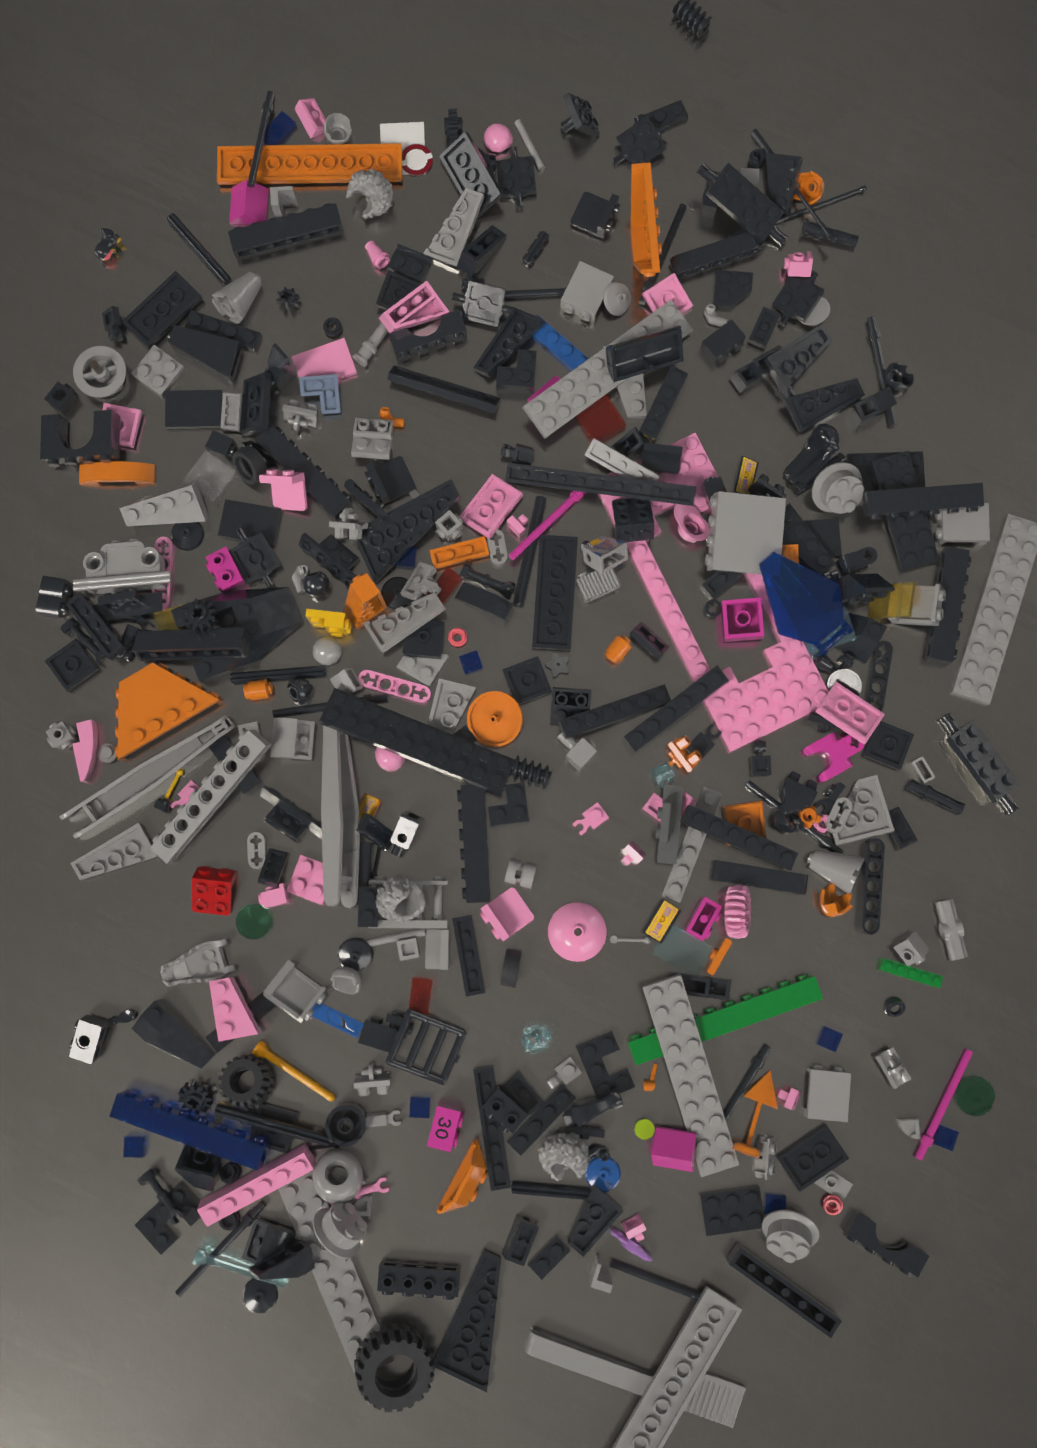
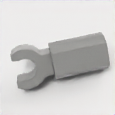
M393 1110L390 1114H387V1112L367 1113V1127L387 1126L388 1123L398 1126L402 1121H395L393 1116L400 1114L401 1110Z

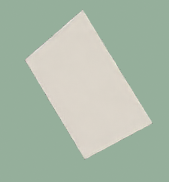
M424 122L380 124L381 144L402 143V151L412 144L425 146ZM402 168V175H411Z

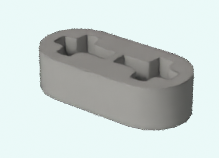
M497 529L493 535L497 534V537H501V539H498L499 546H495L494 540L487 538L491 562L495 566H503L507 562V550L504 534ZM496 550H500V555L504 556L501 558V561L493 558L496 557Z
M842 797L836 800L826 822V828L830 833L838 834L843 830L852 810V802L848 798ZM846 803L848 810L844 809L843 813L839 814L840 806L838 804ZM836 817L840 818L838 822L840 827L831 828L832 824L830 821L834 822Z
M259 832L251 833L247 839L248 863L253 869H262L267 856L266 837ZM257 835L258 838L262 839V842L258 843V849H256V844L252 843V840ZM256 852H258L259 858H262L259 866L253 863V859L256 858Z

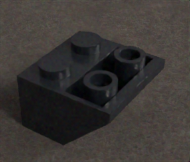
M878 573L848 574L836 579L840 602L848 601V604H855L863 601L864 604L875 601L874 598H885L888 596L887 593L895 591L894 586Z

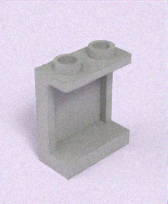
M580 261L561 298L560 307L569 314L579 315L584 321L594 322L604 300V291L613 282L614 276Z
M984 503V506L979 508L977 512L966 513L965 509L959 510V513L947 514V511H940V514L935 515V519L938 520L936 539H938L939 544H944L945 542H977V545H985L990 541L989 503Z
M893 582L895 591L891 594L888 619L893 624L939 626V621L943 619L942 601H945L946 591L940 584L935 586H917Z
M288 960L264 990L263 996L302 1023L304 1019L308 1021L315 1012L313 1007L316 1003L320 1005L327 996L325 994L326 987L319 986L294 967L295 964Z
M814 1065L813 1068H808L807 1108L804 1109V1116L806 1118L848 1122L851 1073L845 1071L846 1068L833 1067V1070H828L824 1065Z

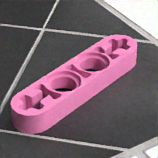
M160 537L155 542V549L162 554L164 560L168 561V567L165 571H171V583H167V589H152V593L157 591L167 592V594L163 593V599L166 603L162 604L163 611H166L171 605L174 545L169 538ZM164 542L169 545V547H165V554L169 556L163 555V549L160 547Z
M364 670L358 676L362 686L367 689L423 704L431 699V691L425 685L371 670ZM370 674V678L376 680V676H379L377 687H373L375 683L371 681L365 684L362 678ZM383 679L390 680V688L382 689L380 686ZM402 684H406L410 688L409 692L405 695L399 693V687ZM413 686L416 687L415 691L422 692L423 689L425 690V693L428 694V696L423 697V699H420V696L418 694H414V697H410L413 693Z

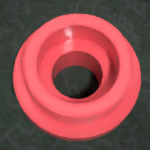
M453 628L448 634V640L455 647L463 646L467 641V633L462 628ZM457 634L461 635V639L459 641H456L454 639L455 635Z
M828 1195L823 1200V1209L830 1215H837L843 1209V1202L837 1195ZM830 1202H835L837 1205L832 1206Z

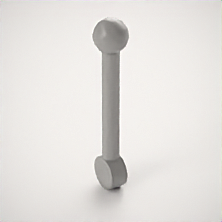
M611 936L610 941L612 943L644 942L649 944L651 943V938L648 936L645 938H617L616 936Z

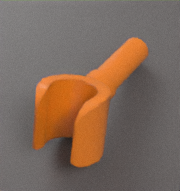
M653 1064L650 1080H644V1091L654 1090L658 1064Z

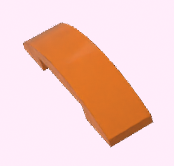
M123 461L79 465V484H99V482L155 484L156 465Z

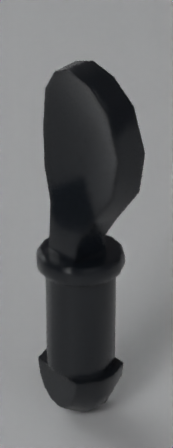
M125 1010L117 1017L112 1016L105 1019V1021H109L107 1027L117 1025V1022L129 1023L136 1018V1013L134 1010Z

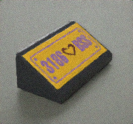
M741 456L732 493L752 495L747 490L755 481L758 462Z
M662 899L643 933L662 944L682 910Z

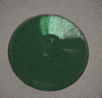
M258 904L246 905L238 912L236 917V928L247 939L254 940L263 937L271 925L268 911Z

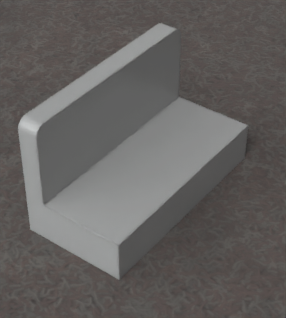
M293 186L270 187L271 207L275 217H284V208L298 207Z
M426 930V969H449L450 930Z
M596 1254L589 1276L590 1286L611 1293L613 1286L611 1276L600 1273L601 1258L600 1255Z

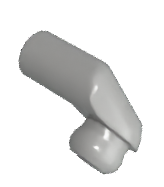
M707 304L704 309V315L708 323L720 327L726 324L728 319L717 316L715 305Z
M304 564L299 565L292 575V581L298 594L305 592L303 580L308 574L309 569Z

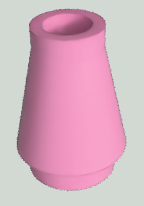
M369 241L365 245L375 267L382 269L389 264V254L374 241Z

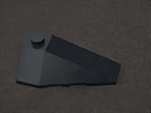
M160 999L155 1000L140 1015L132 1027V1030L146 1043L201 1069L216 1055Z

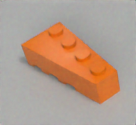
M367 573L364 575L359 574L352 580L353 583L350 584L343 610L355 629H358L364 622L371 620L387 608L381 592Z

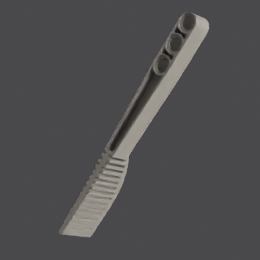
M531 1330L524 1352L530 1356L641 1396L654 1376L652 1373L536 1330ZM706 1372L684 1411L733 1428L746 1387Z

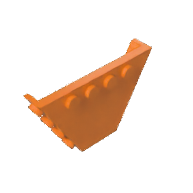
M651 163L631 164L630 234L633 265L641 274H644V277L656 276L655 273L660 272L659 255L662 253L661 243H658L657 237L660 236L659 224L656 225L658 206H654V200H657L656 188H653Z
M151 663L119 682V688H116V698L119 699V705L116 707V718H118V726L115 729V734L118 738V745L115 747L116 757L120 761L126 760L127 756L202 711L216 703H223L218 699L220 696L211 690L206 693L202 690L203 686L194 681L192 684L185 681L187 677L178 672L175 675L168 672L170 668L162 663H159V665Z

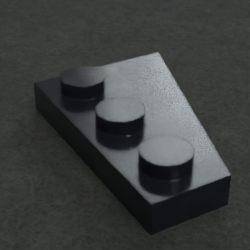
M594 1183L567 1241L582 1257L587 1254L624 1212L619 1205Z

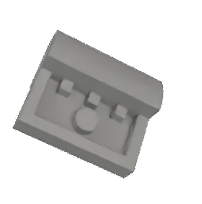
M355 418L351 450L352 457L390 460L393 446V420Z
M274 718L270 757L312 760L315 722L293 718Z

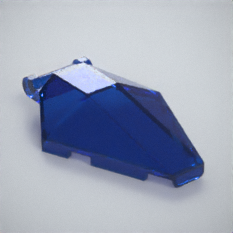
M771 552L759 563L763 584L779 635L813 644L825 656L828 653L827 650L845 635H850L854 631L844 620L839 583L775 552ZM841 625V630H839L823 645L820 643V641L824 640L828 635H830L834 630H836Z

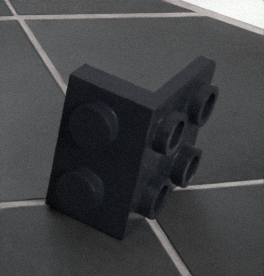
M584 192L571 218V225L604 238L606 231L609 232L612 227L613 216L618 214L621 204H618L619 196L612 193L608 201L592 193Z
M401 456L395 457L374 467L372 462L365 465L367 471L364 474L369 483L373 482L375 488L372 491L377 500L381 499L383 505L416 489L415 482Z
M628 498L612 501L615 539L624 542L654 540V518L650 500Z

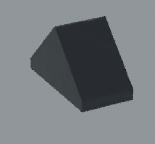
M634 427L613 444L611 448L632 458L643 452L645 441L637 427Z

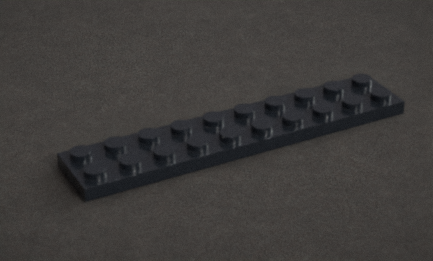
M334 688L319 720L321 725L500 796L515 761L513 758L337 688Z

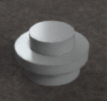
M112 744L100 746L97 753L98 758L104 763L113 762L116 759L115 746Z

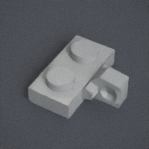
M419 562L400 594L414 601L418 600L422 594H427V592H435L438 595L441 588L432 578L437 570L434 566Z

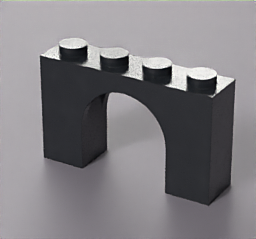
M113 410L94 411L92 437L84 447L79 449H71L69 447L68 419L60 414L41 415L40 460L47 463L48 466L58 467L59 464L73 466L81 462L84 464H94V461L111 463L112 460H119L120 415Z

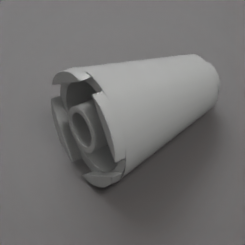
M247 272L212 295L214 297L212 299L214 306L223 316L227 314L231 317L229 321L239 324L244 319L262 287V279L255 272Z
M816 850L815 853L811 852L807 863L810 864V869L849 894L853 891L864 862V858L861 856Z

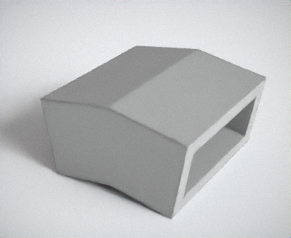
M352 667L343 669L330 679L335 688L352 695L363 688Z
M920 756L910 762L922 783H926L936 777L924 756ZM916 762H921L929 775L928 778L925 779Z

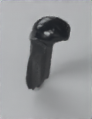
M826 423L819 424L813 429L802 451L784 470V475L789 476L790 482L806 483L821 470L830 457L839 450L840 438L838 431Z

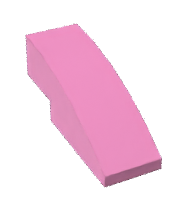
M94 720L76 723L80 742L73 743L80 782L84 783L90 782L98 755L97 722Z

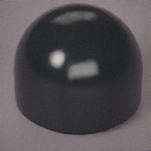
M897 996L889 997L885 1001L886 1013L891 1017H898L906 1010L903 1000ZM894 1006H900L898 1011L892 1012L891 1008Z

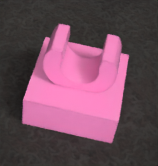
M522 514L516 520L512 515L507 519V526L521 538L525 534L524 526L528 523V518Z
M631 841L624 849L627 855L622 861L627 866L632 860L638 864L645 857L646 853Z
M791 1088L790 1092L780 1089L778 1097L786 1100L784 1107L795 1110L802 1091Z
M639 1213L621 1223L628 1239L635 1237L637 1242L645 1239L642 1232L647 1229Z

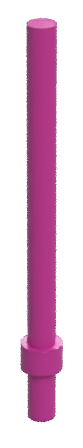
M572 491L568 499L508 554L509 558L512 560L517 558L575 501L578 502L585 492Z
M968 1049L965 1050L926 1134H923L920 1139L921 1144L915 1157L921 1161L928 1147H931L934 1142L933 1137L973 1055V1052Z

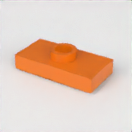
M724 937L718 948H713L709 955L711 960L704 972L712 976L715 974L732 944L731 940Z

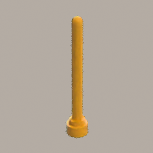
M260 1040L251 1054L257 1058H266L327 1100L332 1102L336 1099L335 1094L270 1052L269 1048L266 1047L267 1044Z

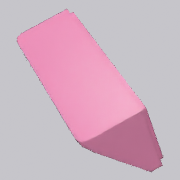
M314 98L299 100L295 111L309 137L312 139L323 134L326 119Z

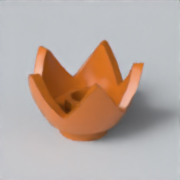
M814 171L799 174L798 189L810 205L817 202L825 188L822 177ZM795 193L794 199L800 200V198Z
M832 883L826 889L822 888L820 906L823 913L829 917L847 913L853 907V905H850L852 893L837 896L835 885Z

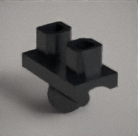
M761 474L747 490L758 496L786 498L787 496L784 493L785 487L780 484L772 486L768 483L769 477L765 474Z

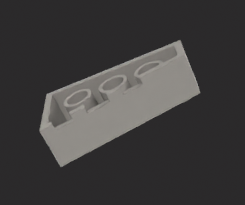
M196 481L125 503L120 508L126 526L205 522L209 518Z

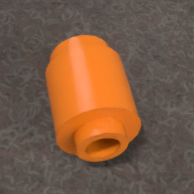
M624 635L621 637L616 636L606 649L605 656L615 664L619 661L621 662L632 648L630 645L631 641Z
M267 679L250 681L243 686L244 696L246 700L250 699L251 701L270 698L271 694H273V685Z

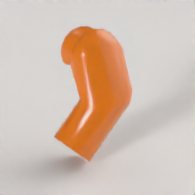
M388 407L380 409V419L393 420V427L404 428V418H394Z

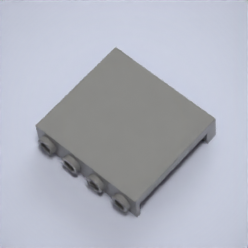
M720 491L714 493L710 499L712 515H710L708 520V526L711 528L710 535L707 537L709 552L705 558L707 571L717 570L766 575V577L780 576L786 498Z

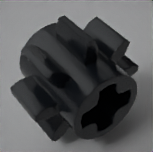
M284 287V290L277 292L280 298L276 299L278 305L281 304L283 311L288 309L292 312L295 306L299 307L296 300H299L300 297L299 294H295L294 288L290 290Z

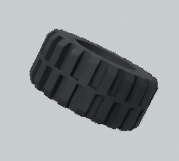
M391 1324L390 1328H386V1325L382 1326L380 1331H372L369 1333L370 1338H364L361 1342L362 1348H358L355 1354L354 1373L361 1396H364V1400L369 1405L373 1403V1408L377 1410L384 1408V1411L389 1413L395 1409L397 1412H402L405 1407H408V1409L414 1407L416 1401L420 1402L424 1399V1392L426 1394L431 1388L430 1383L434 1381L435 1375L433 1371L435 1370V1365L427 1341L423 1336H420L417 1330L412 1329L411 1331L407 1325H402V1328L398 1324ZM392 1355H404L413 1360L408 1373L398 1380L386 1381L380 1379L375 1374L379 1364Z

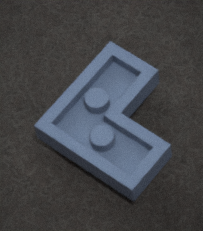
M337 374L299 377L301 397L320 395L322 414L341 413Z

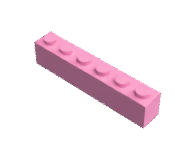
M305 1143L236 1180L234 1183L201 1199L197 1211L208 1227L314 1170L316 1160Z

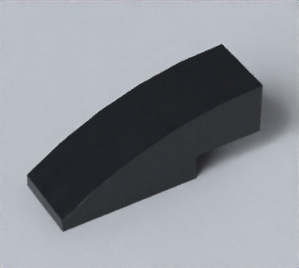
M780 345L752 359L749 364L732 374L730 380L739 393L744 392L769 376L771 371L764 362V359L782 349Z
M224 735L209 748L218 761L225 759L227 750L233 745ZM232 761L231 768L234 771L237 769V764L235 761ZM250 770L238 787L245 794L256 786L260 780Z
M671 972V976L681 975L686 993L689 996L727 1001L730 999L732 979Z

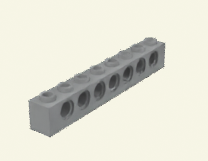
M255 729L245 730L238 739L240 741L236 746L233 745L227 750L225 759L220 760L214 766L215 771L202 780L201 783L203 785L199 790L196 789L191 793L189 802L183 804L177 810L178 815L174 819H170L164 827L166 829L163 833L157 834L152 840L153 845L150 849L166 864L175 861L271 747V744ZM245 746H247L250 750L248 756H246L243 753V749ZM232 761H235L237 764L235 771L231 768ZM220 776H223L225 780L223 786L219 783ZM208 790L212 793L211 800L206 796ZM195 805L200 808L198 815L194 811ZM183 820L188 824L187 829H184L182 826ZM171 834L175 837L174 844L170 841Z

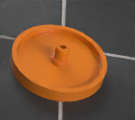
M489 691L479 695L471 703L467 713V725L479 743L489 747H501L511 743L519 735L523 726V712L519 703L511 695L501 691Z

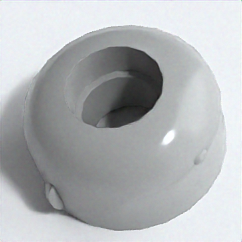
M332 1150L322 1155L316 1162L312 1173L316 1192L323 1200L332 1204L346 1203L352 1200L360 1192L362 1185L365 1184L359 1160L352 1153L345 1150ZM334 1168L345 1169L348 1174L343 1184L333 1185L328 1180L329 1173Z

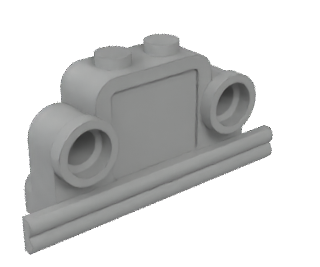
M130 539L129 542L111 541V544L102 546L100 554L91 552L84 557L83 566L86 570V578L74 579L73 590H86L93 595L122 593L125 589H133L134 591L167 589V583H171V571H165L164 557L155 548L147 547L141 540Z

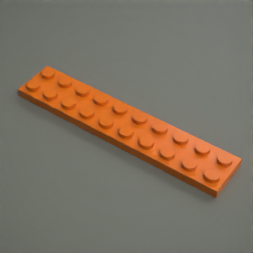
M402 143L265 145L262 149L255 183H349L354 172L359 170L368 171L370 169L381 172L389 182H402ZM217 146L218 185L239 184L249 178L255 146Z

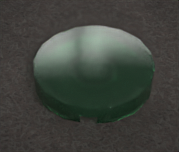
M975 1075L966 1076L960 1080L954 1092V1099L958 1108L965 1114L975 1117L982 1116L991 1110L993 1102H995V1092L990 1082Z

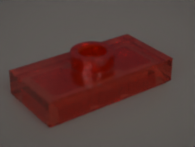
M448 566L435 582L441 588L437 597L443 605L463 580L459 574Z
M412 978L409 1008L428 1015L433 979Z

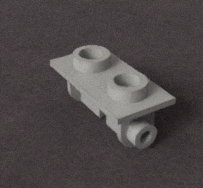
M758 1136L756 1148L759 1149L760 1155L763 1156L762 1159L755 1158L754 1173H756L755 1177L763 1178L765 1175V1180H768L775 1174L773 1155L776 1154L777 1143L774 1142L775 1137L768 1138L767 1141L766 1136Z

